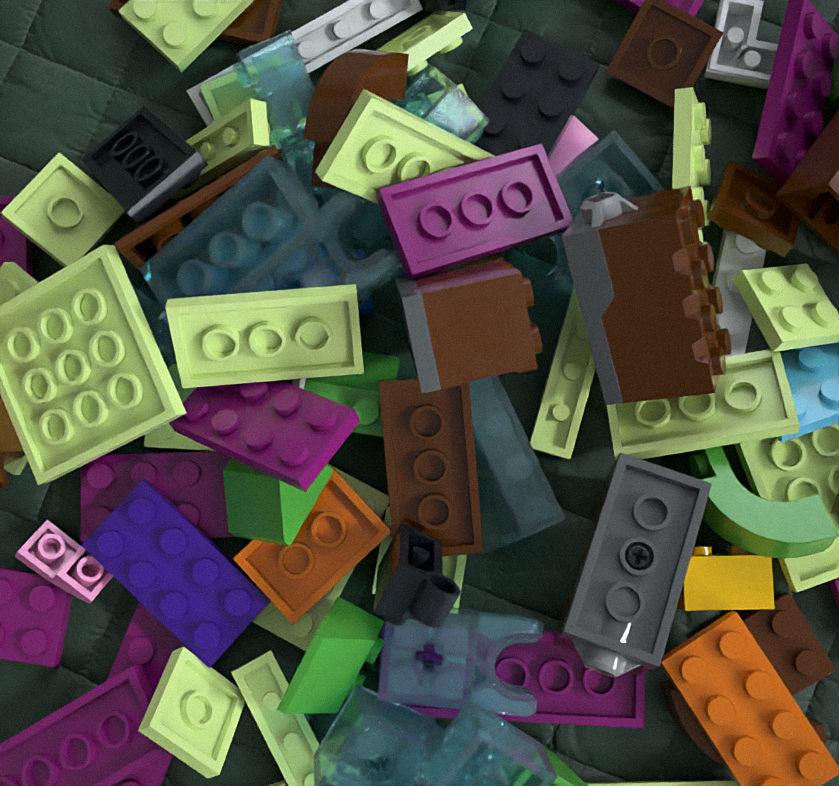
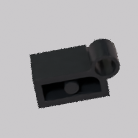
M401 522L378 566L373 612L380 614L384 620L397 626L404 625L407 618L417 620L426 626L439 628L444 624L461 592L460 588L454 581L443 575L442 540Z

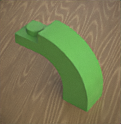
M721 446L691 452L689 466L693 477L712 483L702 519L718 535L731 544L760 556L785 559L823 552L839 536L819 494L788 502L769 501L754 495L738 481Z

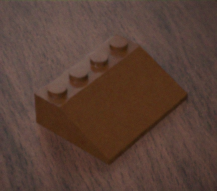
M272 145L263 152L247 159L242 165L229 173L211 180L206 187L190 197L176 201L170 209L154 219L142 222L133 232L114 244L119 252L163 292L302 206L303 203L275 145Z

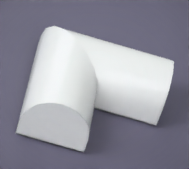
M719 1L714 28L724 33L706 62L704 78L768 90L778 44L756 40L764 1Z

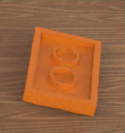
M332 466L331 468L334 471L290 546L252 540L233 558L292 625L305 615L392 532Z

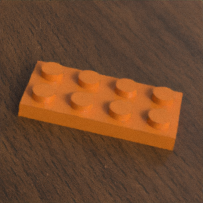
M731 610L663 655L660 665L739 786H822L839 774V766L737 612Z

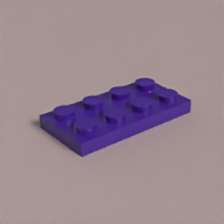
M142 480L81 545L208 668L224 654L271 602L230 557L148 480Z

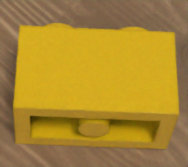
M728 545V553L712 554V546H694L677 608L684 611L775 609L772 558L750 553L735 545Z

